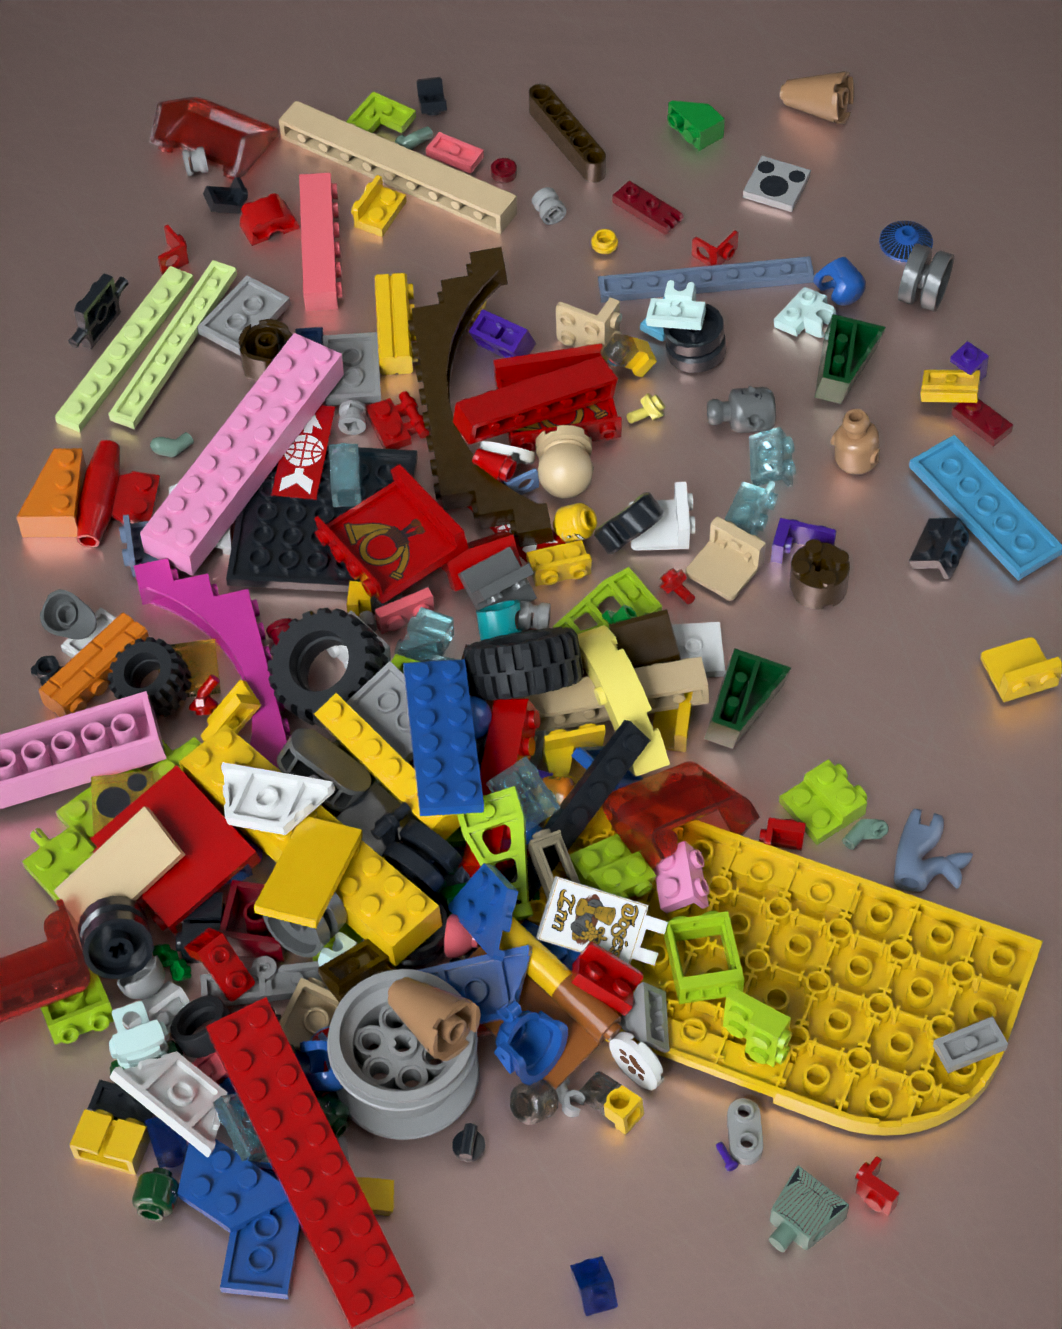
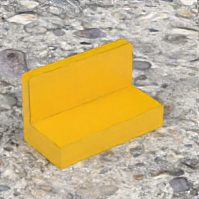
M239 680L207 718L209 725L200 735L203 741L207 740L225 724L238 734L262 706L246 681Z
M693 691L684 693L685 700L679 703L678 709L654 713L653 729H659L666 750L686 752L692 709L689 702L692 699Z

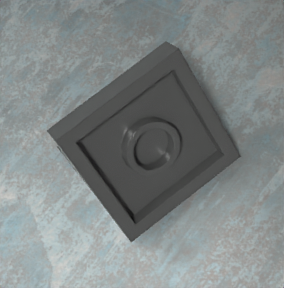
M510 547L458 574L476 610L507 600L531 602L537 598L527 580V577L534 574L530 564L528 563L521 567Z

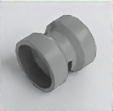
M546 187L540 189L533 196L532 204L540 212V217L545 224H556L565 217L566 208L562 201L559 200L553 188Z
M530 601L520 602L519 629L527 631L530 628L537 630L549 628L550 603L533 605Z

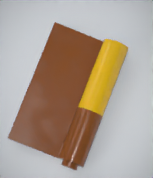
M512 916L510 932L502 931L499 950L503 951L525 945L532 947V954L519 999L521 1010H529L536 1013L543 1011L552 1020H560V1022H563L568 1027V1039L565 1049L554 1068L542 1079L554 1092L605 1039L611 1041L620 1032L622 1026L619 1023L622 1018L611 1007L572 984V971ZM480 946L469 958L486 955L487 953ZM503 1020L483 1025L497 1037L499 1026L503 1023Z

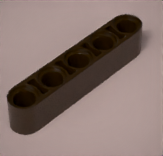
M545 84L533 85L529 89L530 115L585 180L591 183L602 181L606 176L605 151L549 86Z

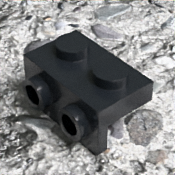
M928 519L909 559L913 569L938 568L944 579H951L969 542V534L960 519Z

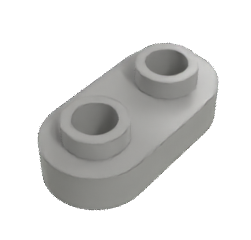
M737 1099L730 1104L727 1112L730 1155L739 1164L751 1165L761 1158L763 1152L760 1109L750 1099ZM741 1110H745L749 1112L750 1115L747 1117H742L738 1114V1112ZM749 1141L752 1143V1146L745 1148L741 1143Z

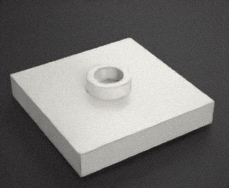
M720 622L672 624L681 660L684 658L702 657L706 678L724 677L725 662Z

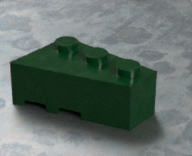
M832 314L824 335L814 398L842 404L876 351L886 327Z
M734 648L704 739L733 749L784 686L791 667Z

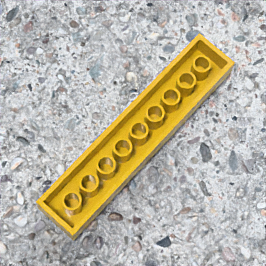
M226 724L179 761L181 770L224 817L226 801L223 796L224 775L221 770L223 762L281 772ZM321 805L308 815L309 817L344 825ZM235 826L275 862L279 860L296 828L294 827L286 835ZM361 840L335 892L346 909V924L365 940L368 938L389 956V961L393 965L397 966L442 926L440 908L437 903Z

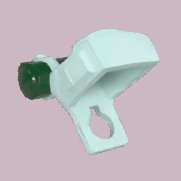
M142 1001L112 1011L118 1033L112 1035V1039L109 1041L112 1058L117 1059L111 1062L110 1076L116 1067L122 1066L124 1070L138 1066L142 1060L158 1059L165 1054L176 1051L183 1056V1051L173 1040L168 1041L170 1035L164 1022H159L157 1019L149 1021ZM129 1012L139 1014L141 1017L140 1025L130 1029H126L123 1026L122 1019L125 1014Z

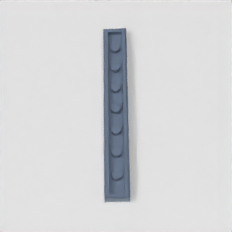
M808 256L598 276V287L601 303H605L610 297L619 301L664 297L667 282L670 280L674 281V289L677 291L685 290L687 284L693 282L696 287V294L814 283L815 275L811 257Z

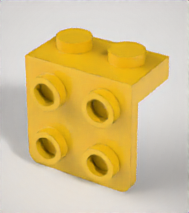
M1033 637L1014 641L981 653V661L1003 702L1049 689L1059 684L1062 673L1060 658L1054 657L1047 660Z

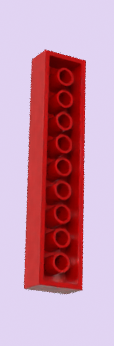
M267 997L207 1025L206 1029L209 1038L350 1329H366L415 1304L414 1294Z

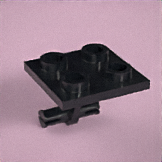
M377 782L336 817L346 826L362 829V841L381 857L391 842L402 841L399 832L410 819L420 822L411 814L412 810L406 802L402 801L400 804Z

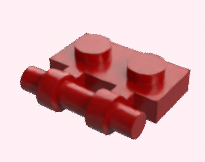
M407 391L399 394L398 397L401 403L398 405H394L392 399L388 398L366 406V416L383 449H400L412 445L410 435L416 433L421 439L429 435L428 429H425L423 415H420L417 410L418 404L415 398L411 397ZM408 415L410 422L403 423L401 417Z

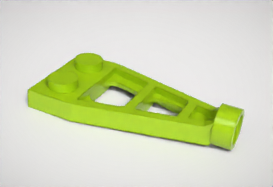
M627 567L600 583L560 619L553 628L569 627L577 634L603 625L609 628L608 622L602 618V613L598 609L599 604L608 597H614L621 607L623 604L635 610L637 617L642 616L645 612L650 614L661 611L662 605L630 567ZM589 613L598 625L586 630H580L574 621L583 614Z
M513 786L483 796L484 812L457 814L462 834L481 866L483 863L495 866L499 862L509 859L515 860L518 879L511 884L518 891L517 900H521L522 903L515 905L512 916L517 921H520L534 914L529 902L526 819L517 788ZM507 825L511 831V846L507 852L495 855L488 850L484 843L483 833L486 830Z

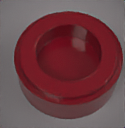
M499 158L491 164V177L496 182L509 183L516 178L517 165L513 160Z

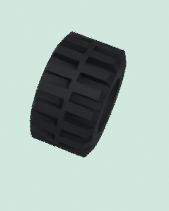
M147 637L146 641L140 638L135 640L134 645L128 643L124 646L125 651L122 653L119 651L116 654L117 661L112 662L110 665V669L113 672L108 674V680L111 682L109 685L110 690L117 699L147 691L156 720L159 719L161 714L167 717L171 715L170 710L173 708L177 710L181 707L179 702L181 700L185 701L188 697L185 692L191 689L192 683L188 679L192 678L187 663L169 644L162 639L156 641L153 637ZM160 669L158 677L152 684L140 688L143 679L150 672Z

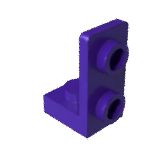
M780 518L772 544L771 562L782 564L785 553L790 554L793 543L805 545L807 541L816 539L820 542L835 545L837 531L822 525L817 526L794 519Z

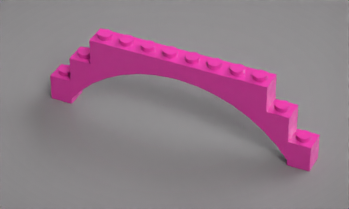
M168 558L134 565L142 605L153 604L168 610L206 633L228 656L242 680L248 683L262 705L252 716L250 745L279 769L277 756L287 742L286 737L291 736L287 718L281 719L280 712L285 711L284 705L277 700L274 695V689L269 684L268 678L273 674L267 671V664L272 658L269 646L263 647L261 640H266L263 623L256 622L255 617L260 616L257 599L251 600L248 589L219 595L217 585L210 584L208 573L179 580L177 569H170ZM233 826L239 832V834L243 838H245V835L238 828Z

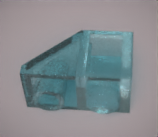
M329 444L333 507L356 506L362 502V475L358 444Z
M421 607L416 617L412 616L410 618L407 634L404 639L398 641L395 654L420 662L432 661L443 657L455 634L454 618Z

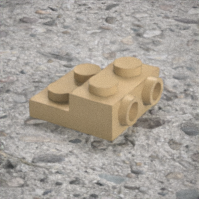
M308 977L307 980L300 978L279 1021L289 1044H294L295 1049L299 1051L300 1042L310 1041V1038L318 1030L330 1026L334 1012L339 1005L334 995L325 989L326 985L312 977Z

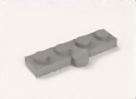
M261 956L254 960L251 969H247L255 980V985L234 1002H230L210 974L200 975L201 997L209 995L219 997L226 1006L251 1004L267 997L268 1001L291 999L300 978L307 980L308 977H312L323 983L324 981L318 973V967H320L318 961L287 964L277 969L273 958Z

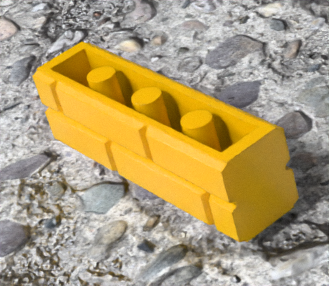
M393 273L392 275L376 274L374 277L380 374H411L413 372L412 362H418V359H414L411 341H417L416 336L411 337L408 320L413 319L412 308H414V304H409V300H414L413 283H407V274Z

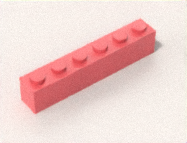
M331 173L299 174L306 312L338 310L337 298H343L342 283L337 282V278H342L341 262H336V258H341L340 242H335V238H340L339 222H334V219L339 218L338 202L333 203V199H338L337 183H332Z

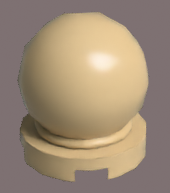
M572 425L557 426V431L548 434L545 431L541 432L536 438L535 444L536 455L539 459L538 477L541 486L548 493L558 498H575L585 491L592 481L594 467L590 458L592 453L591 437L585 435L584 429Z

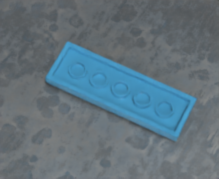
M955 435L910 460L909 468L1018 581L1062 555V544Z

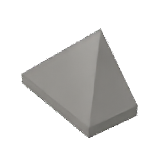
M642 982L638 984L633 994V1008L626 1016H621L622 1019L619 1024L627 1033L633 1034L634 1038L639 1042H643L649 1047L666 1053L669 1051L666 992Z

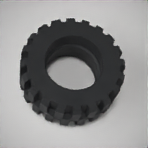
M319 608L317 614L310 610L302 614L303 618L301 620L295 618L289 622L290 628L286 632L282 630L277 636L280 640L277 645L273 644L270 651L273 660L268 661L267 671L273 674L269 676L268 680L270 687L275 690L274 695L277 700L304 722L312 726L316 724L320 728L325 727L314 715L315 712L335 693L347 702L388 663V657L383 654L385 647L377 638V635L357 617L337 608L333 611L329 608ZM347 646L349 659L347 669L342 678L326 690L311 691L308 684V674L315 658L330 647Z
M569 627L543 628L496 636L466 646L463 653L470 694L483 700L512 699L559 690L579 683L584 674L578 636Z

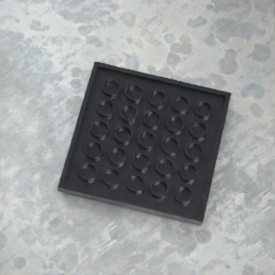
M327 446L316 500L271 496L278 466L277 463L236 518L226 576L227 586L348 592L350 581L361 582L359 578L354 580L349 574L346 564L343 561L339 563L335 559L328 544L326 546L321 544L315 534L318 528L314 518L318 516L325 524H328L394 482L391 469L399 464L415 479L418 460L417 450Z

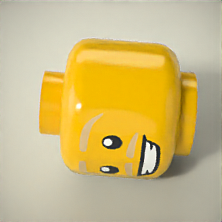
M580 502L559 508L553 521L554 532L567 543L590 538L597 527L595 512L592 508Z

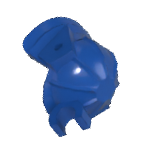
M516 1000L512 1001L509 1005L505 1003L496 1010L503 1023L499 1026L495 1041L497 1049L494 1051V1054L510 1074L514 1071L516 1072L522 1083L526 1085L537 1083L559 1061L567 1043L568 1027L563 1022H560V1020H552L543 1011L539 1013L529 1010L522 1011Z

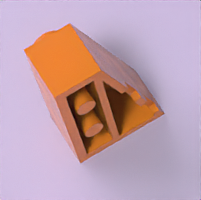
M82 448L53 449L17 515L22 537H77L78 505L87 469Z

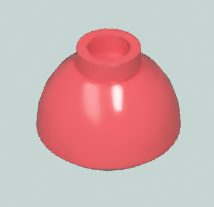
M452 913L446 923L444 953L448 958H457L467 954L472 948H478L479 944L459 922L458 916Z

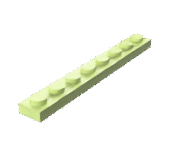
M212 260L109 412L110 421L132 429L136 428L197 337V326L217 307L237 277V269L235 267Z
M169 266L57 412L55 418L58 424L78 432L82 431L194 283L193 274Z

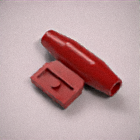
M102 440L98 442L86 469L77 517V542L85 547L93 548L99 546L111 517L124 525L123 515L129 514L132 524L149 521L154 514L160 485V475L136 471L120 475V446L114 441Z

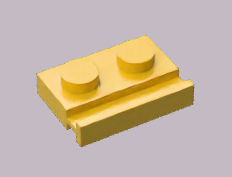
M924 370L921 402L977 403L980 370H976L972 375L967 374L963 370Z

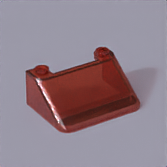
M186 97L158 102L149 142L158 145L160 151L172 153L174 148H181L192 152L196 151L198 147H203L206 159L222 165L223 176L234 180V177L245 176L278 137L279 129L200 97Z
M692 761L681 763L612 791L602 805L603 811L616 834L620 836L632 854L639 851L653 871L677 850L678 837L672 830L718 810L730 832L743 836L760 818L749 799Z
M63 899L56 901L58 910L49 914L44 921V932L48 941L0 958V1024L82 993L89 986L91 981L90 971L85 964L81 947Z

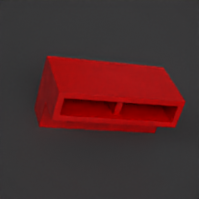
M501 531L468 542L469 549L441 566L442 570L447 573L451 589L458 591L464 589L458 576L459 573L508 547L513 551L521 567L522 563L514 535Z

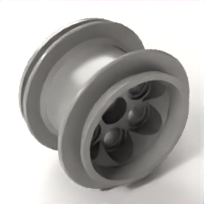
M410 969L381 972L366 978L354 986L337 1006L331 1020L327 1040V1051L331 1068L340 1084L344 1087V1089L335 1091V1094L349 1108V1117L368 1132L396 1140L418 1139L433 1135L455 1122L465 1112L475 1095L480 1071L477 1055V1031L475 1033L472 1030L465 1039L470 1043L459 1055L438 1065L428 1063L435 1058L428 1053L388 1004V990L396 980L409 977L450 993L461 995L439 977ZM372 1044L379 1045L375 1050H367ZM403 1048H408V1049H409V1050H407V1051H405V1052H399V1051H398L399 1049H403ZM378 1073H385L387 1075L386 1078L381 1080L373 1078ZM411 1080L419 1082L415 1087L405 1085L406 1082Z

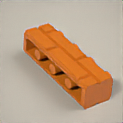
M124 612L121 613L38 689L42 703L51 711L56 712L59 717L85 710L87 703L95 695L100 696L106 691L110 682L108 674L113 672L110 669V665L112 662L117 661L116 654L119 651L121 653L125 651L124 646L128 643L134 645L137 639L141 638L143 641H146L147 637H149L146 628L135 622Z

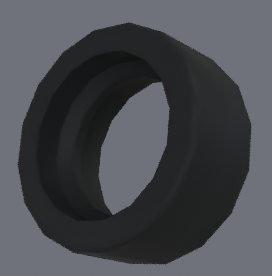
M211 995L199 997L189 1002L174 1017L170 1027L171 1037L186 1056L192 1058L206 1057L216 1052L207 1029L204 1028L196 1034L193 1033L203 1023L213 1019L211 1021L213 1023L232 1013L219 997Z

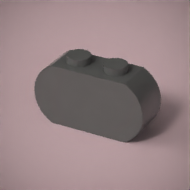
M300 728L295 730L277 756V764L282 773L332 781L335 791L323 804L336 812H343L354 801L359 799L371 784L370 774L363 765L312 729Z

